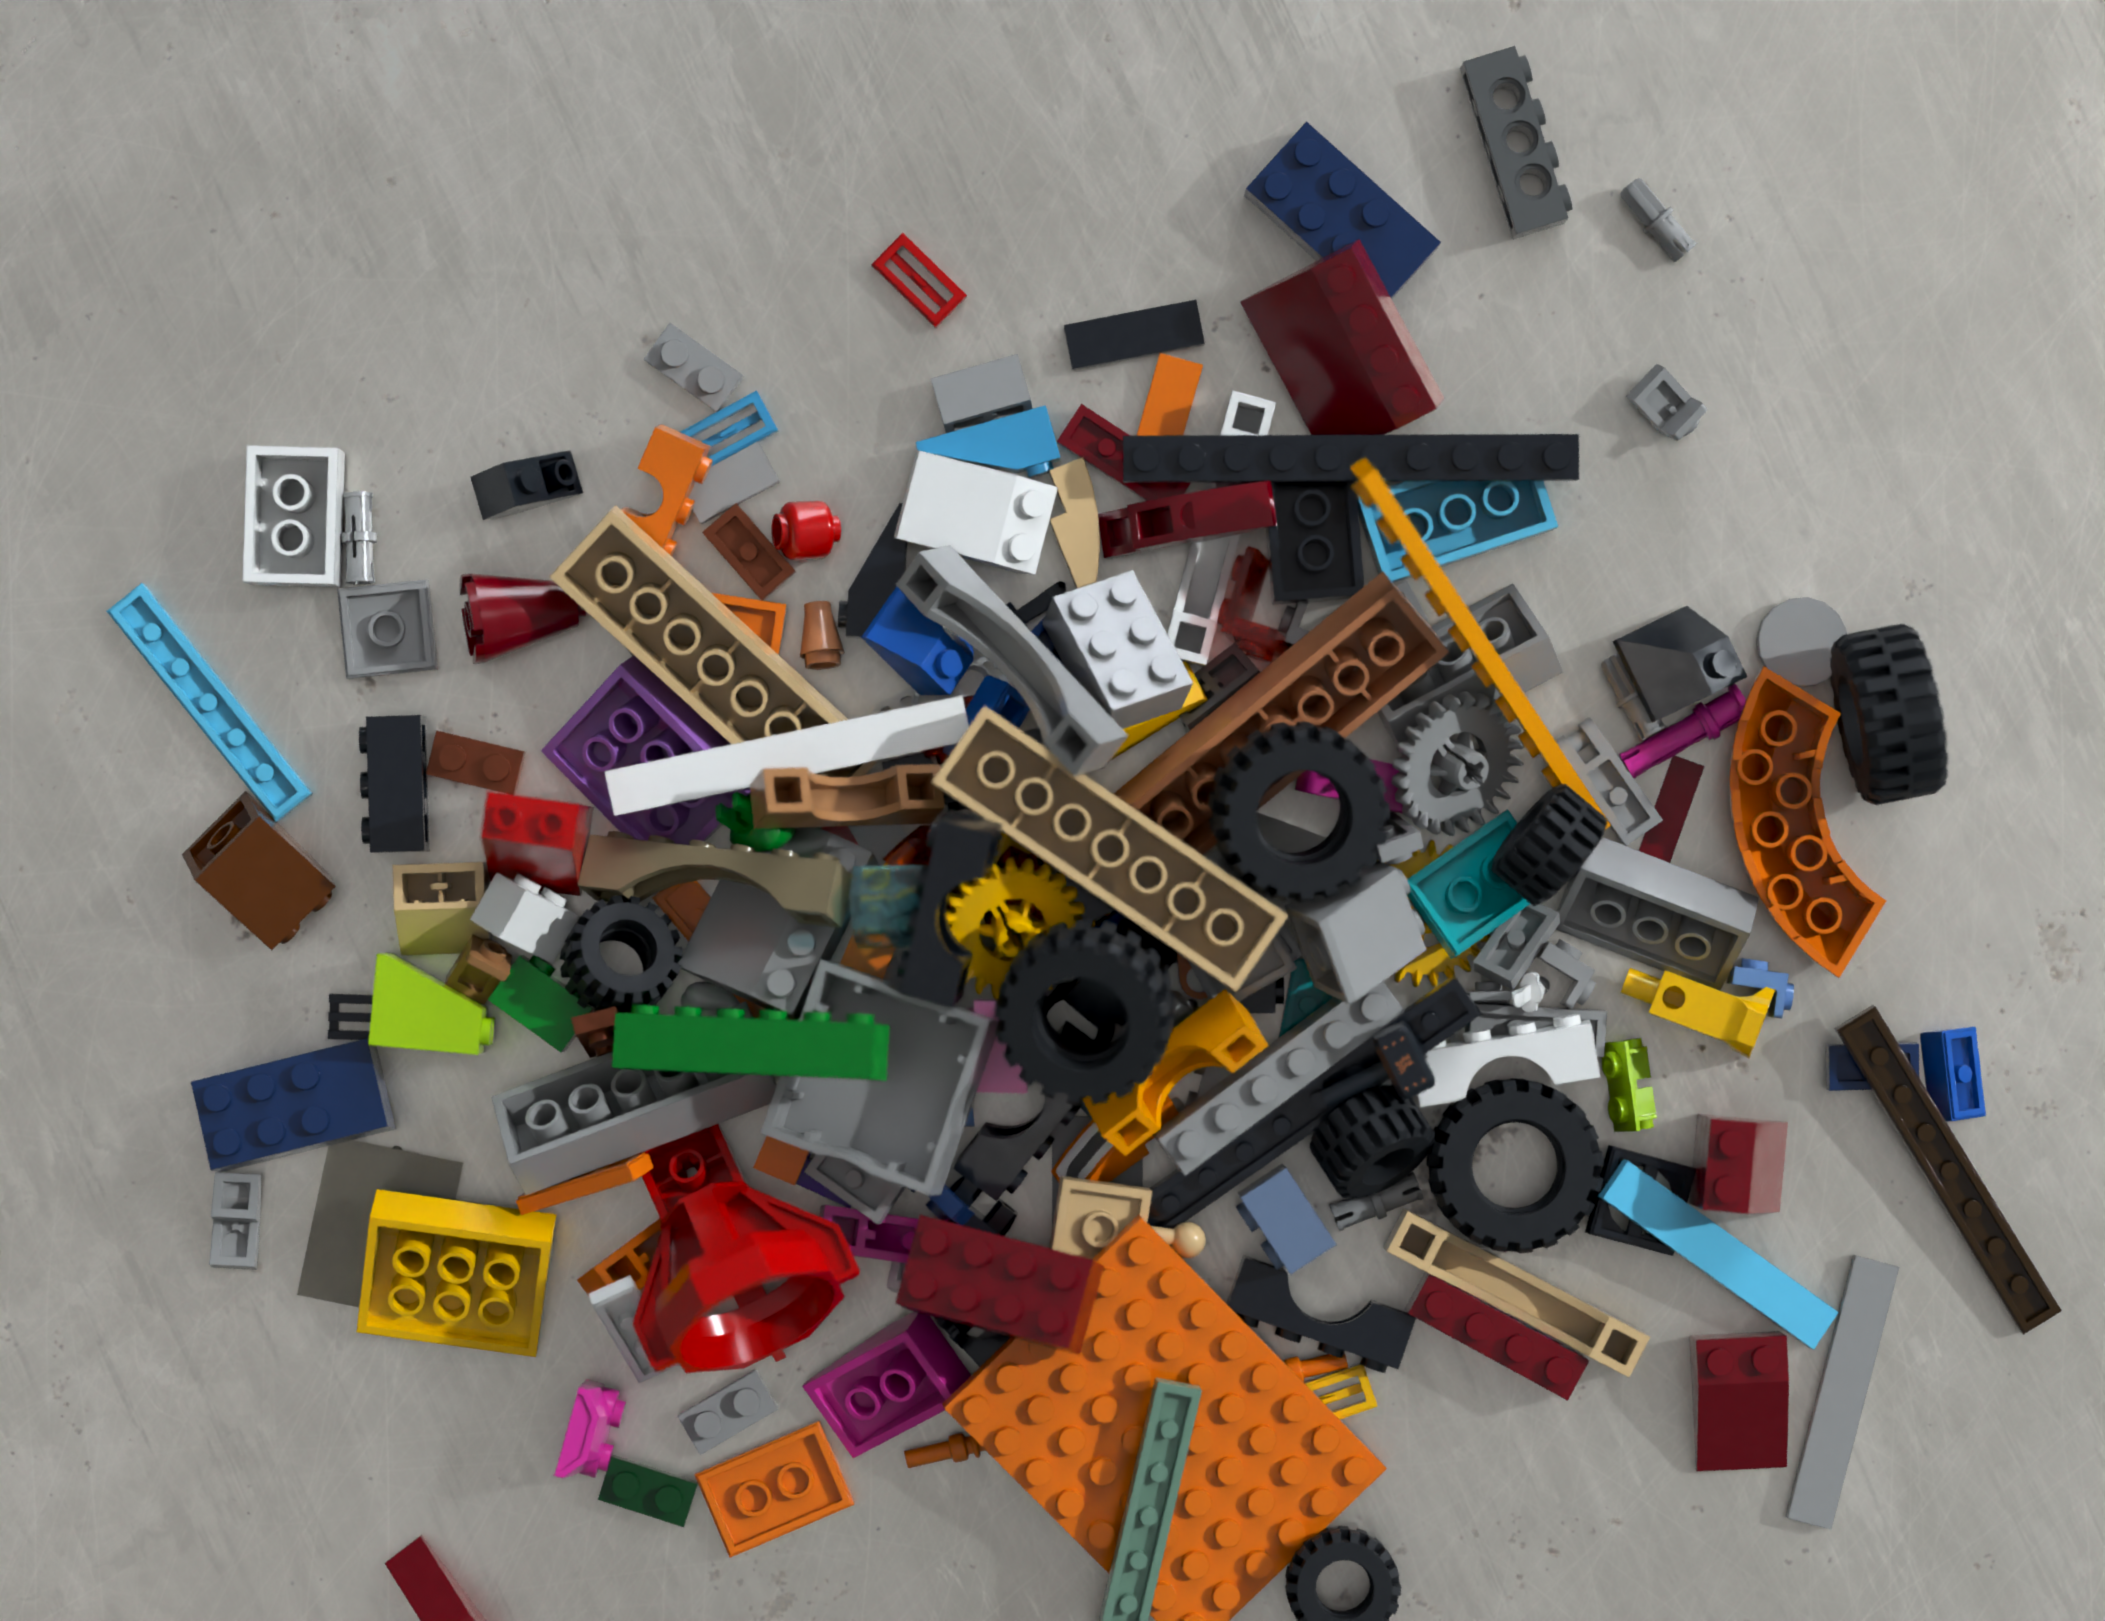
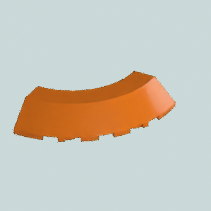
M1763 666L1747 696L1738 721L1732 748L1730 803L1735 836L1744 866L1756 892L1773 919L1788 937L1813 961L1837 978H1840L1886 903V900L1862 882L1846 861L1842 859L1832 841L1825 817L1820 791L1821 769H1823L1827 744L1841 713Z

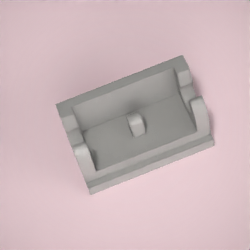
M1018 354L931 378L946 433L1033 409Z

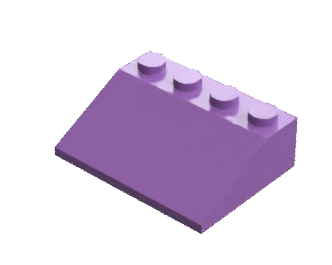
M635 655L616 668L541 750L620 832L629 834L637 840L648 841L649 836L656 835L669 838L675 844L689 845L690 840L707 841L723 825L716 820L715 806L722 803L726 807L732 808V794L737 791L745 796L750 794L749 787L614 816L605 771L731 745L730 742Z

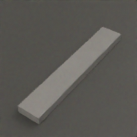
M1853 1255L1785 1516L1788 1519L1832 1529L1899 1271L1898 1266Z

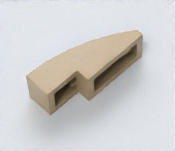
M1082 457L1049 470L1054 486L1058 487L1057 494L1065 512L1051 518L1050 525L1076 589L1096 583L1100 551L1099 517L1095 494L1086 463Z

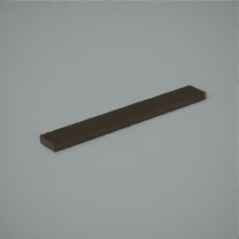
M1871 1005L1834 1028L2019 1331L2024 1335L2061 1312L2062 1310L1876 1006Z

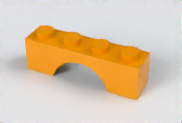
M1224 989L1172 1029L1160 1063L1154 1066L1152 1075L1143 1084L1136 1082L1132 1092L1121 1098L1117 1097L1115 1092L1110 1093L1107 1103L1094 1105L1091 1097H1085L1082 1100L1101 1135L1126 1156L1161 1129V1111L1165 1099L1174 1085L1185 1075L1196 1069L1208 1066L1221 1067L1234 1073L1269 1045L1249 1011Z

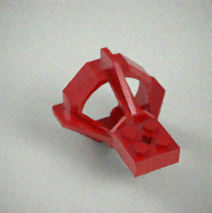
M720 1123L644 1151L645 1154H649L654 1168L642 1175V1178L661 1219L662 1233L632 1324L652 1369L655 1372H661L679 1363L685 1373L744 1369L771 1355L776 1362L786 1358L783 1349L810 1337L845 1297L840 1285L856 1278L860 1274L859 1266L839 1224L750 1188L744 1179ZM694 1167L698 1172L694 1176L687 1178L688 1173L686 1170ZM790 1277L778 1288L766 1294L763 1283ZM732 1296L739 1307L722 1314L702 1317Z

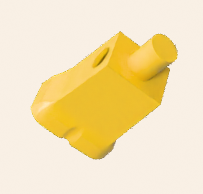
M1633 968L1629 969L1621 989L1622 994L1651 1004L1650 1015L1722 1041L1729 1045L1733 1051L1749 1059L1775 989L1765 987L1754 995L1737 997L1666 970L1663 973L1662 979H1659Z

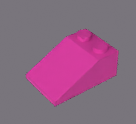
M912 1312L877 1332L810 1378L802 1387L852 1458H855L945 1411L942 1403L971 1374L931 1317L922 1313Z

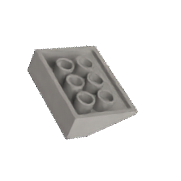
M797 827L796 833L791 840L778 849L794 852L803 858H813L815 853L835 856L840 859V864L854 876L842 928L800 924L769 894L747 884L720 880L683 952V957L678 962L681 965L680 969L767 1010L788 1011L787 1019L800 1020L820 960H831L868 884L856 883L855 875L863 867L876 869L878 861L872 851L817 827Z

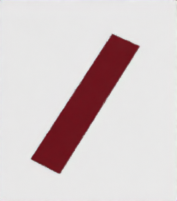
M1675 755L1672 757L1654 806L1663 821L1644 834L1639 848L1640 852L1669 863L1671 862L1705 766Z

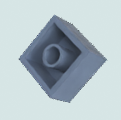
M1283 1163L1238 1192L1243 1202L1237 1205L1236 1208L1252 1232L1260 1227L1268 1239L1260 1245L1276 1270L1285 1266L1291 1275L1336 1245Z

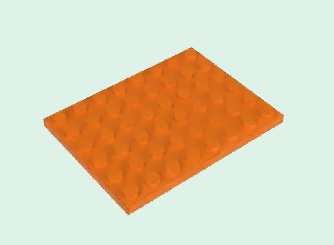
M1138 1214L1093 1258V1260L1104 1266L1080 1355L1011 1337L942 1403V1406L1110 1573L1155 1377L1200 1386L1202 1393L1150 1615L1156 1621H1230L1292 1561L1295 1552L1303 1546L1305 1541L1310 1537L1312 1538L1320 1534L1387 1468Z

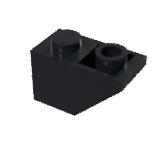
M571 450L504 462L470 477L483 520L517 514L583 493Z

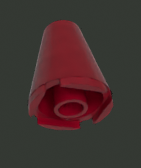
M463 574L460 576V595L467 594L468 601L464 602V608L461 611L470 656H473V664L485 663L579 626V617H586V610L552 580L482 574Z

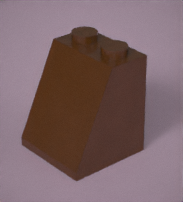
M246 791L182 854L194 880L271 950L279 943L285 944L290 941L300 929V922L311 911L317 912L322 909L331 899L332 890L336 887L329 873L278 822H275L271 815Z

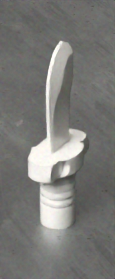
M1530 971L1523 975L1519 983L1520 989L1512 992L1513 1005L1516 1008L1522 1007L1526 1012L1537 1011L1538 1003H1540L1543 995L1550 989L1548 979L1539 977L1538 973Z

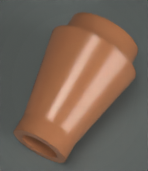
M814 601L804 604L805 616L800 658L805 659V668L822 670L840 666L841 655L845 652L831 611V602Z

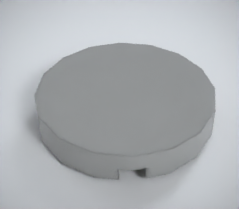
M1809 597L1788 599L1773 607L1761 621L1756 638L1757 650L1759 651L1761 662L1766 668L1797 687L1814 686L1831 677V647L1837 639L1847 634V630L1839 614L1825 602Z

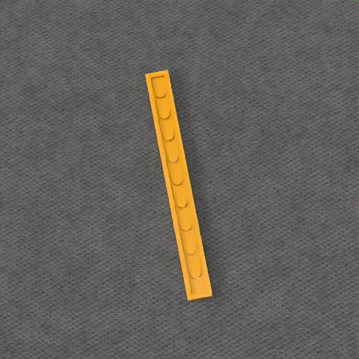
M1366 458L1354 464L1350 469L1358 481L1352 485L1353 490L1366 508L1374 504L1382 516L1381 519L1376 521L1377 526L1391 545L1396 541L1400 543L1406 552L1400 560L1415 581L1422 577L1430 588L1429 591L1423 594L1438 617L1444 613L1447 614L1454 625L1447 631L1462 653L1470 649L1477 659V662L1471 665L1473 671L1486 688L1492 684L1500 694V697L1494 702L1509 723L1516 719L1524 732L1518 735V738L1532 758L1540 754L1547 767L1541 770V773L1551 788L1563 783L1568 785L1605 817L1377 470ZM1608 820L1605 829L1611 826Z

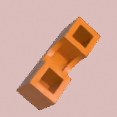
M661 424L654 428L637 469L654 476L659 481L663 489L662 504L655 513L649 514L641 513L627 506L621 510L669 555L673 556L677 542L671 539L678 523L681 525L686 524L695 504V501L690 499L689 495L695 482L703 484L713 460L707 457L710 445Z

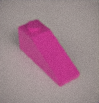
M821 1205L819 1214L820 1217L839 1224L853 1256L907 1263L919 1219L887 1214L881 1224H876L857 1209L831 1205Z

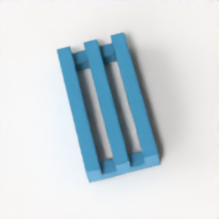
M755 391L684 429L681 433L694 437L754 404L757 412L702 441L713 447L761 420L765 424V427L708 457L713 460L711 465L713 466L755 442H760L779 431L758 392Z

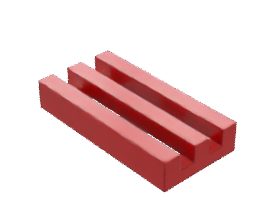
M904 233L871 264L935 329L967 298V295ZM902 246L953 295L948 302L897 253ZM889 260L902 270L940 308L936 314L885 266Z

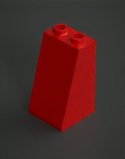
M487 791L481 841L490 881L492 882L497 872L512 880L519 873L541 886L540 891L547 887L557 893L581 896L582 889L577 885L590 837L594 807Z

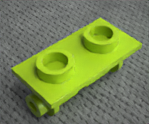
M1642 1038L1605 1042L1604 1057H1602L1601 1065L1603 1073L1607 1077L1610 1097L1608 1101V1114L1613 1122L1614 1132H1632L1653 1128V1119L1657 1118L1652 1086L1637 1087L1638 1079L1651 1078L1648 1048L1642 1045Z

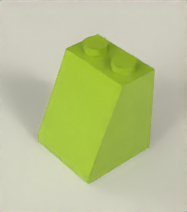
M386 952L377 954L368 1045L479 1055L485 1051V1046L493 1045L496 1018L488 1017L489 1007L445 985L444 981L402 957Z

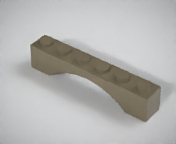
M609 831L607 836L590 835L577 886L597 901L603 899L608 902L612 896L621 895L623 902H627L630 896L640 898L641 902L654 893L677 884L698 880H728L750 885L769 894L800 924L842 928L854 876L840 864V859L823 853H815L813 858H803L794 852L784 849H773L771 854L757 853L753 848L739 844L731 845L729 850L716 848L715 845L701 840H690L689 845L675 844L673 840L662 836L652 835L646 841L634 839L633 836L623 832Z

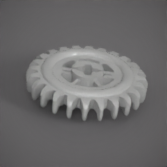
M1467 691L1461 692L1457 698L1448 694L1443 698L1442 705L1435 701L1429 705V714L1427 716L1420 712L1415 717L1417 722L1415 728L1408 726L1405 730L1408 740L1407 742H1400L1397 746V750L1402 752V756L1393 761L1392 767L1400 772L1393 776L1392 785L1399 788L1395 793V800L1402 804L1403 815L1411 818L1415 826L1422 829L1426 828L1435 835L1440 834L1442 831L1449 836H1454L1455 829L1453 825L1461 831L1469 833L1471 830L1467 823L1468 817L1477 824L1485 825V820L1481 816V809L1485 808L1494 814H1498L1499 810L1494 806L1492 798L1494 796L1508 800L1511 798L1502 788L1501 784L1503 782H1519L1507 769L1513 765H1524L1522 760L1510 754L1514 749H1523L1524 746L1519 740L1510 737L1513 734H1519L1521 729L1514 723H1509L1494 702L1496 699H1489L1483 693L1472 695ZM1459 733L1457 740L1449 739L1450 736ZM1473 735L1479 745V749L1474 750ZM1447 751H1449V752H1451L1452 754L1456 755V757H1454V756H1452L1451 754L1447 753ZM1431 776L1442 778L1438 790L1434 787Z

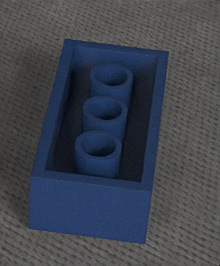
M1307 121L1249 184L1244 193V196L1316 261L1360 239L1391 299L1394 298L1441 244L1433 234Z
M366 1038L192 1081V1090L210 1169L212 1171L225 1172L395 1130L377 1046L368 1045L369 1039Z

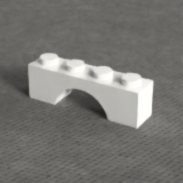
M1571 1014L1553 1018L1554 1026L1536 1028L1534 1021L1509 1025V1033L1491 1036L1490 1029H1481L1463 1033L1464 1041L1446 1043V1040H1444L1426 1053L1428 1056L1427 1060L1434 1072L1435 1085L1418 1094L1420 1107L1463 1100L1466 1098L1469 1084L1477 1071L1488 1062L1505 1056H1518L1534 1061L1548 1073L1555 1085L1600 1078L1592 1024L1590 1020L1581 1021L1580 1014Z

